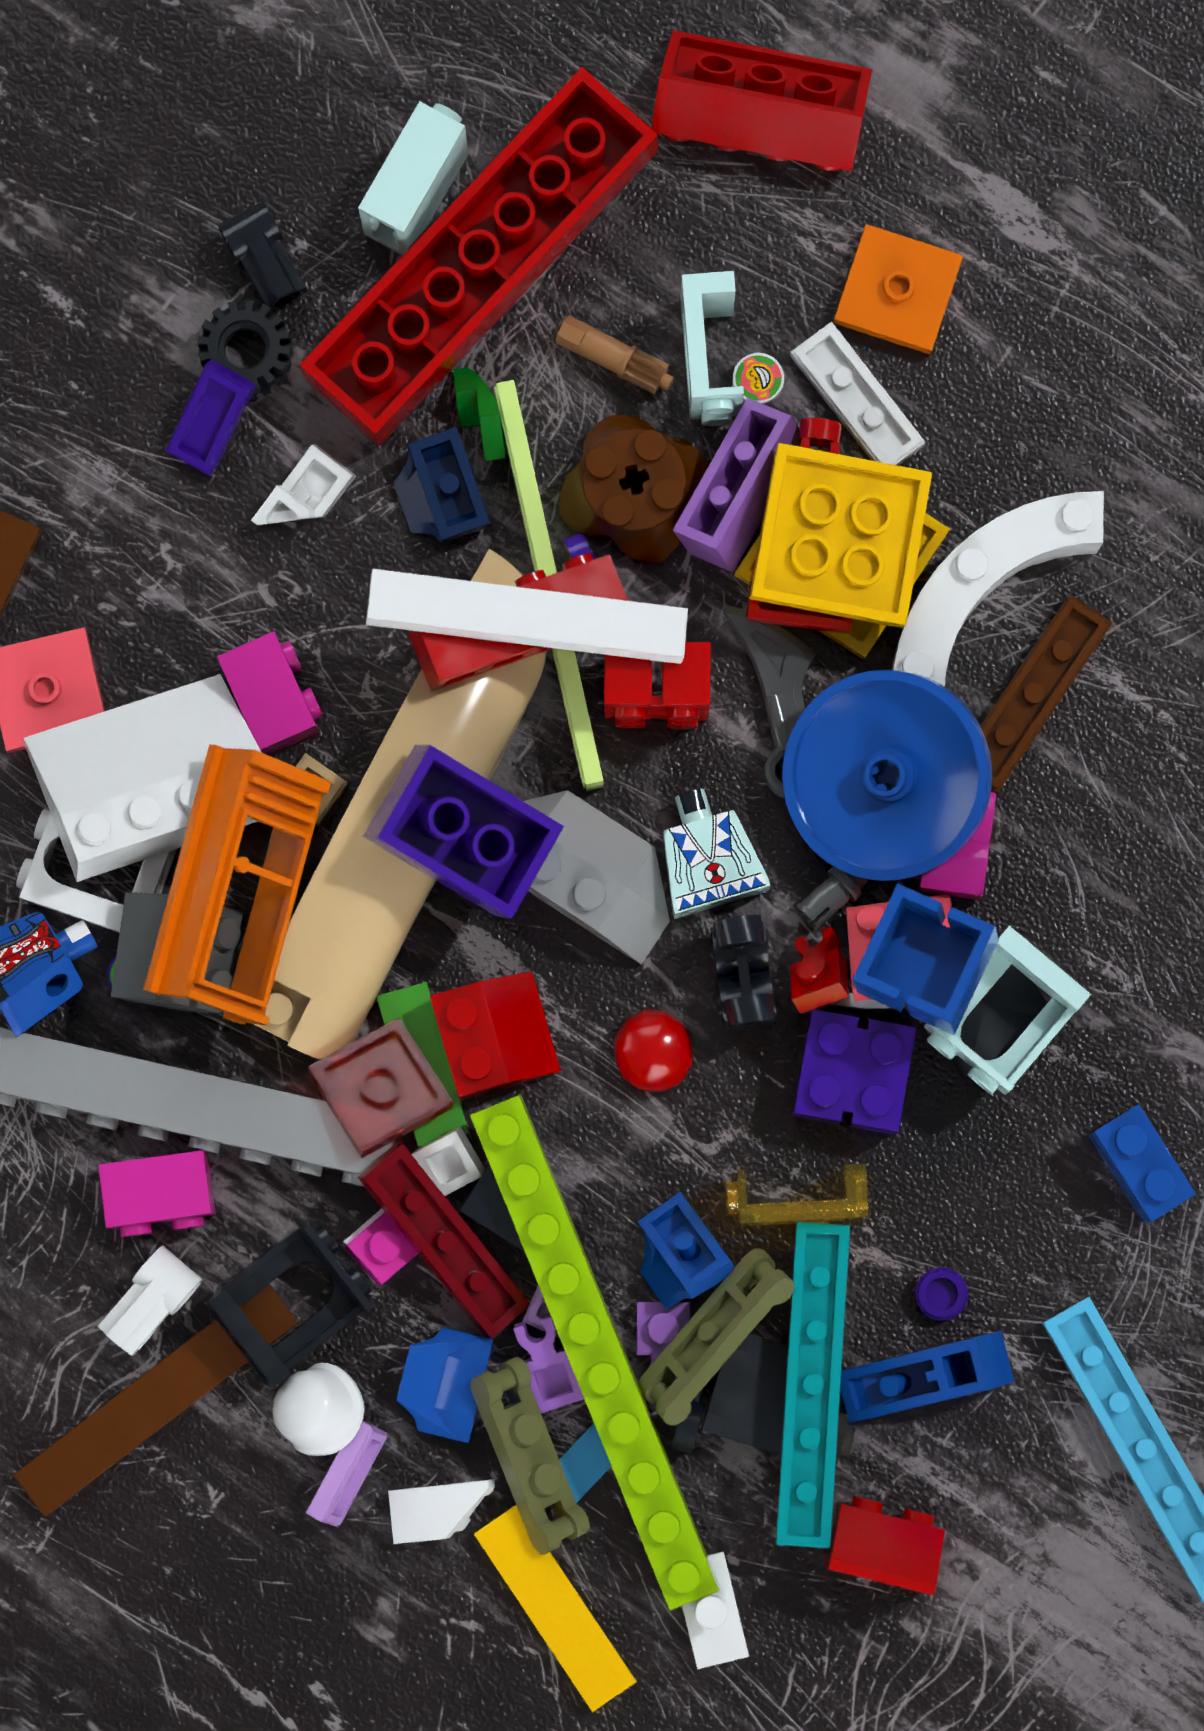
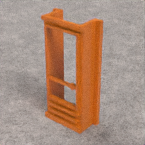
M209 745L143 990L160 996L197 1001L224 1011V1019L238 1024L268 1025L269 1017H266L265 1013L322 796L329 793L331 781L256 750L231 749ZM247 817L273 827L263 868L249 863L246 857L236 858ZM235 868L239 873L250 872L260 876L231 989L204 980L232 871Z

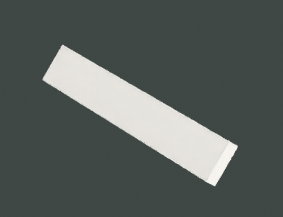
M372 569L366 625L682 664L685 653L688 608Z

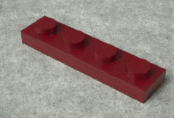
M395 1143L358 1176V1179L486 1338L493 1339L531 1305L403 1143Z

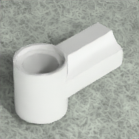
M161 1246L139 1269L132 1279L133 1286L98 1327L114 1343L131 1356H134L153 1335L169 1314L171 1316L174 1315L200 1286L203 1279L165 1246Z

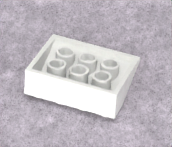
M220 674L23 738L77 882L182 847L209 745L231 749H252L261 752ZM247 817L245 826L258 821Z

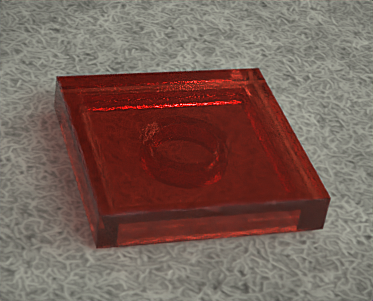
M400 1017L308 1066V1074L361 1158L453 1109V1100Z

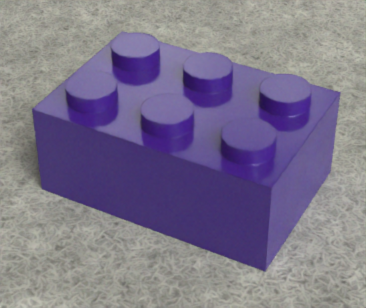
M415 745L363 837L494 916L512 919L564 826L432 745Z

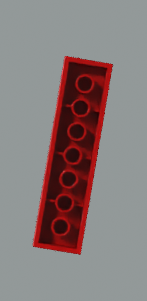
M581 67L301 362L300 368L303 378L379 447L658 152V134Z

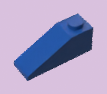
M1000 1330L841 1370L840 1389L848 1421L853 1423L987 1391L1015 1381L1002 1331Z

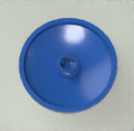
M898 670L868 671L844 678L821 692L802 712L789 736L785 749L782 772L783 790L787 808L795 827L810 848L822 859L839 870L856 877L879 881L901 880L928 873L942 866L955 857L972 839L985 816L992 789V762L985 735L977 719L965 703L942 684L916 673Z

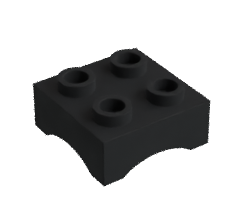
M1011 964L966 1017L961 1027V1040L983 1060L999 1058L1008 1051L1045 1007L1047 1001L1036 984ZM956 1054L954 1059L966 1077L972 1067Z
M749 1334L719 1369L701 1430L781 1455L788 1345Z

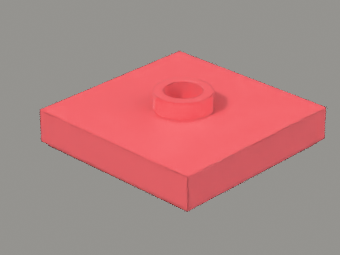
M85 627L0 647V727L5 749L8 753L25 750L26 747L23 742L25 737L105 712Z

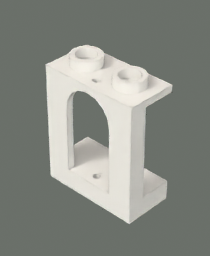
M43 809L34 832V838L40 840L33 860L29 858L24 860L17 878L16 887L22 889L19 898L32 906L36 904L120 933L123 905L60 884L47 873L46 870L59 834L50 811ZM177 849L144 859L132 892L161 894Z

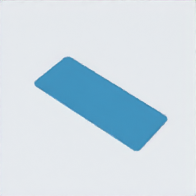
M594 1423L560 1458L561 1466L576 1503L611 1467Z

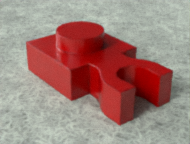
M831 926L822 929L823 938L819 944L813 947L810 946L805 936L795 939V948L802 961L790 965L791 1000L800 1014L848 997L847 962L840 952V940Z

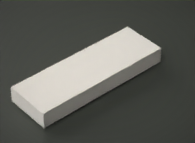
M832 322L790 352V357L871 461L898 466L925 445V441Z

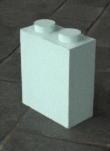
M419 101L358 207L364 235L401 255H404L423 235L469 154L465 125L460 123L462 118L456 112L442 104L435 103L432 108Z

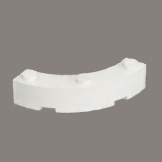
M1104 491L1075 492L1025 504L992 520L958 545L936 568L917 597L898 642L892 670L916 673L928 677L945 687L946 670L955 639L971 612L987 595L1006 579L1031 565H1037L1061 557L1097 554L1103 544Z

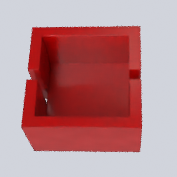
M685 642L682 664L662 662V696H652V660L605 655V719H615V727L643 728L646 727V720H651V718L667 720L668 728H697L698 720H708L711 642Z

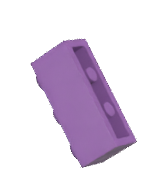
M747 397L673 529V532L691 555L732 573L734 572L763 520L777 444L799 445V427L791 415Z

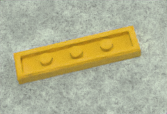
M516 1505L474 1533L592 1712L637 1682L552 1553L549 1552L543 1555L533 1547Z

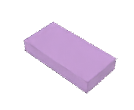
M362 1421L355 1437L338 1452L306 1514L326 1524L336 1527L341 1525L388 1437L386 1436L387 1432Z

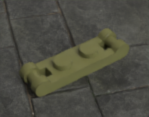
M760 1248L754 1249L741 1259L638 1381L643 1397L649 1403H656V1412L666 1424L677 1425L688 1417L691 1411V1401L774 1305L787 1301L793 1294L794 1282L783 1270H775V1261L765 1250ZM755 1284H757V1285L755 1286V1288L748 1294L749 1290H750Z
M514 1357L502 1363L498 1372L493 1374L490 1371H486L472 1378L470 1388L530 1541L540 1554L545 1555L559 1548L562 1539L567 1537L574 1540L587 1533L590 1529V1523L585 1511L575 1501L531 1390L530 1370L521 1358ZM506 1391L511 1404L504 1407L501 1398L503 1392ZM550 1505L556 1517L553 1521L548 1519L544 1508Z

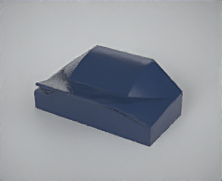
M457 427L408 443L407 462L401 473L393 481L411 534L435 536L443 543L491 527Z

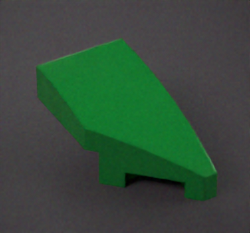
M470 368L453 369L460 428L481 426L485 461L506 458L500 412L494 394L484 380Z

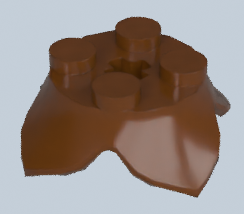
M627 415L607 416L600 420L587 434L583 443L582 459L569 472L562 485L559 516L568 526L580 534L589 537L609 536L614 540L621 552L634 560L661 564L681 542L673 532V529L705 474L709 463L704 455L689 441L679 436L661 433L643 419ZM637 473L638 477L642 475L646 477L647 481L643 483L642 493L632 495L630 488L622 490L620 484L626 482L627 474Z

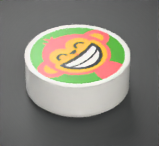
M753 353L745 356L737 363L733 372L732 385L733 387L743 386V403L748 397L762 404L770 405L782 392L784 372L779 362L772 356L764 353Z

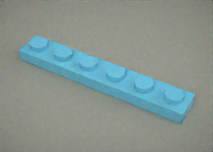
M1086 1297L1042 1322V1325L1200 1601L1204 1603V1496L1090 1297Z

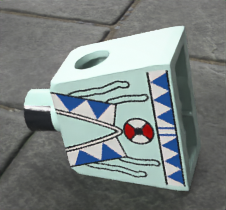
M704 789L689 791L675 797L682 825L663 831L674 919L768 892L771 886L768 876L735 811H727L712 816Z

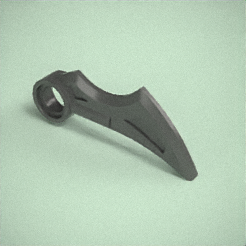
M725 606L723 614L750 657L763 695L775 749L766 761L764 780L771 792L785 799L783 783L777 779L775 768L784 759L789 736L795 723L806 709L802 696L803 680L816 653L781 626L745 621L746 610Z

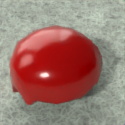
M644 1009L626 1018L615 1035L613 1045L616 1065L621 1072V1076L639 1091L661 1093L679 1085L692 1067L693 1051L689 1032L680 1020L665 1010Z

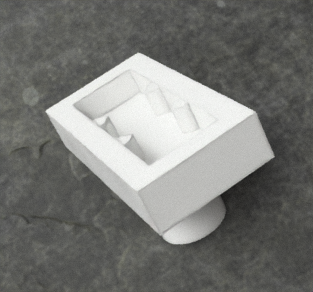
M723 1551L707 1555L720 1590L682 1606L697 1669L749 1657Z

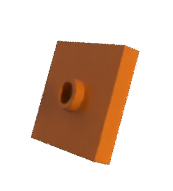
M866 224L833 324L931 355L963 255Z

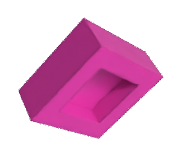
M386 1212L345 1247V1250L379 1288L418 1255V1252Z

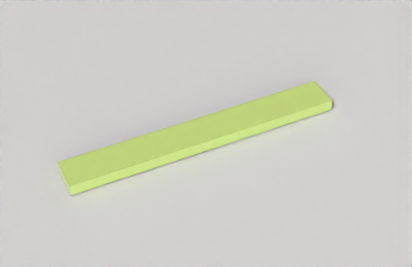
M514 380L496 383V387H494L495 397L500 412L501 424L534 572L544 570L547 577L557 573L515 383ZM553 648V657L582 787L586 789V792L604 788V780L575 651Z

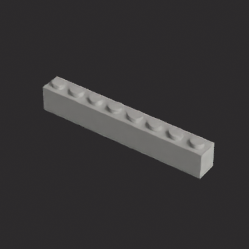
M0 1028V1105L15 1107L16 1099L20 1098L37 1102L35 1112L66 1119L68 1110L88 1114L86 1124L117 1131L118 1122L121 1121L139 1125L137 1135L154 1140L168 1142L170 1133L190 1137L188 1147L219 1154L221 1144L241 1149L239 1159L270 1165L272 1156L292 1160L290 1170L321 1177L324 1167L343 1172L341 1182L361 1187L365 1186L358 1179V1176L389 1150L396 1141L400 1120L397 1117L27 1033H22L15 1037L12 1030Z

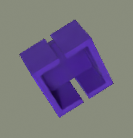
M815 1009L811 1010L792 1117L838 1125L841 1122L842 1113L848 1112L853 1113L850 1116L848 1127L895 1135L899 1132L916 1027L869 1019L865 1029L857 1028L859 1017Z

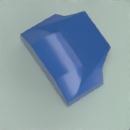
M681 1192L637 1221L643 1230L646 1242L644 1261L640 1273L666 1310L683 1299H693L720 1283L735 1268Z
M442 1328L435 1337L410 1345L396 1401L414 1417L417 1431L466 1443L470 1442L478 1409L470 1388V1382L475 1376L487 1371L494 1343L493 1339Z

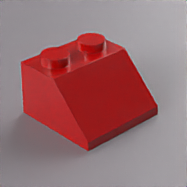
M532 971L483 980L430 995L457 1094L461 1101L561 1072Z
M854 1495L852 1496L851 1505L838 1503L831 1532L830 1548L827 1549L824 1565L829 1570L934 1596L945 1534L944 1529L933 1526L934 1515L904 1508L903 1516L899 1518L881 1513L884 1503Z

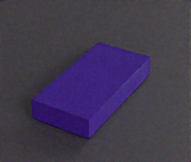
M214 360L207 362L165 451L206 475H212L216 472L256 384Z

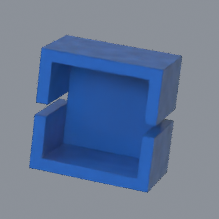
M897 884L852 981L857 993L900 1012L906 1002L911 1017L955 1035L999 941L996 926L951 907L947 915L950 928L942 925L946 916L941 902Z

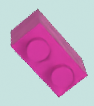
M273 631L217 656L246 724L261 753L271 755L319 733L314 720L322 717L323 714L311 687L303 691L299 688L293 673L301 670L302 667L290 641L280 644Z
M204 1150L98 1165L106 1228H120L121 1237L152 1234L151 1224L172 1221L173 1230L203 1227V1217L216 1215L208 1152Z

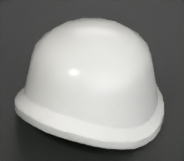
M318 1363L305 1371H298L282 1383L274 1398L272 1414L276 1427L293 1444L296 1450L306 1455L325 1456L340 1451L355 1437L363 1421L364 1402L357 1384L349 1374L338 1366L329 1363Z

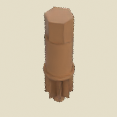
M570 315L563 321L556 335L555 343L616 373L618 378L625 379L652 394H655L659 387L668 391L674 381V377L667 374L669 364L638 349L635 345L629 346Z

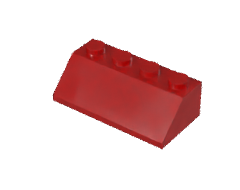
M673 30L659 77L651 129L655 133L663 134L666 138L674 141L694 140L714 144L717 148L725 151L745 150L764 154L769 159L776 161L791 159L812 163L818 168L827 171L839 169L852 171L872 69Z

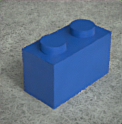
M1139 1104L1088 1135L1144 1224L1153 1222L1196 1195Z

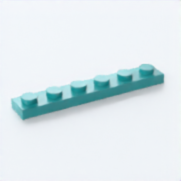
M796 1222L792 1278L795 1288L791 1295L776 1545L830 1548L850 1225Z

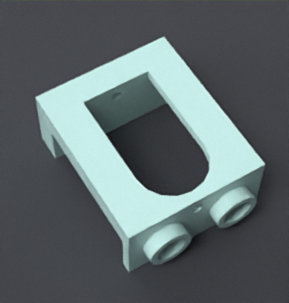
M734 271L684 274L681 279L680 301L690 420L701 419V423L704 426H721L732 423V417H736L743 406V386L709 388L704 318L733 316L736 292Z
M1008 926L999 937V941L955 1035L926 1023L924 1028L932 1033L927 1041L947 1059L952 1060L957 1054L970 1065L972 1069L968 1076L986 1092L992 1095L998 1089L1006 1095L1091 994L1013 928ZM1012 964L1052 998L1006 1053L993 1060H983L962 1042L960 1037L961 1027L970 1012Z

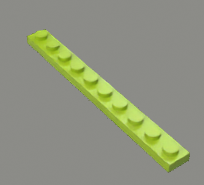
M521 1094L471 1114L470 1117L669 1610L718 1592L720 1586Z

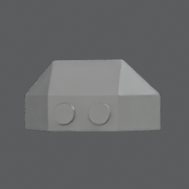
M568 790L524 801L564 826L528 892L642 965L670 923L655 847Z

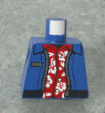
M38 912L0 926V1011L15 1037L24 1033L81 991L83 983L72 961L98 947L83 920L57 934L54 933L43 913Z

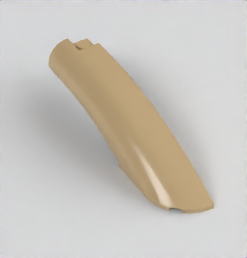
M489 549L471 581L516 587L514 581L523 575L509 561ZM547 651L432 692L421 669L354 794L289 922L265 1016L269 1017L268 1025H254L287 1041V1046L306 1055L332 1064L344 1063L376 996L436 881L364 838L363 835L415 745H432L491 781L538 686L543 673Z

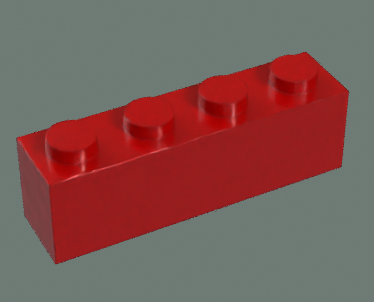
M586 553L563 563L564 571L546 577L544 570H538L514 581L516 587L628 601L610 554L594 560L591 553ZM410 631L408 634L431 692L553 649L419 631Z

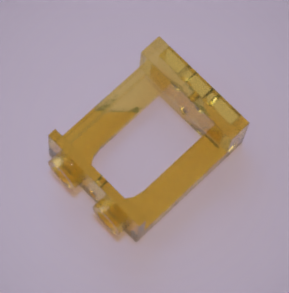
M866 1163L843 1165L839 1169L841 1200L747 1204L745 1169L737 1170L735 1182H727L725 1185L727 1216H737V1227L796 1224V1222L864 1221L869 1217Z

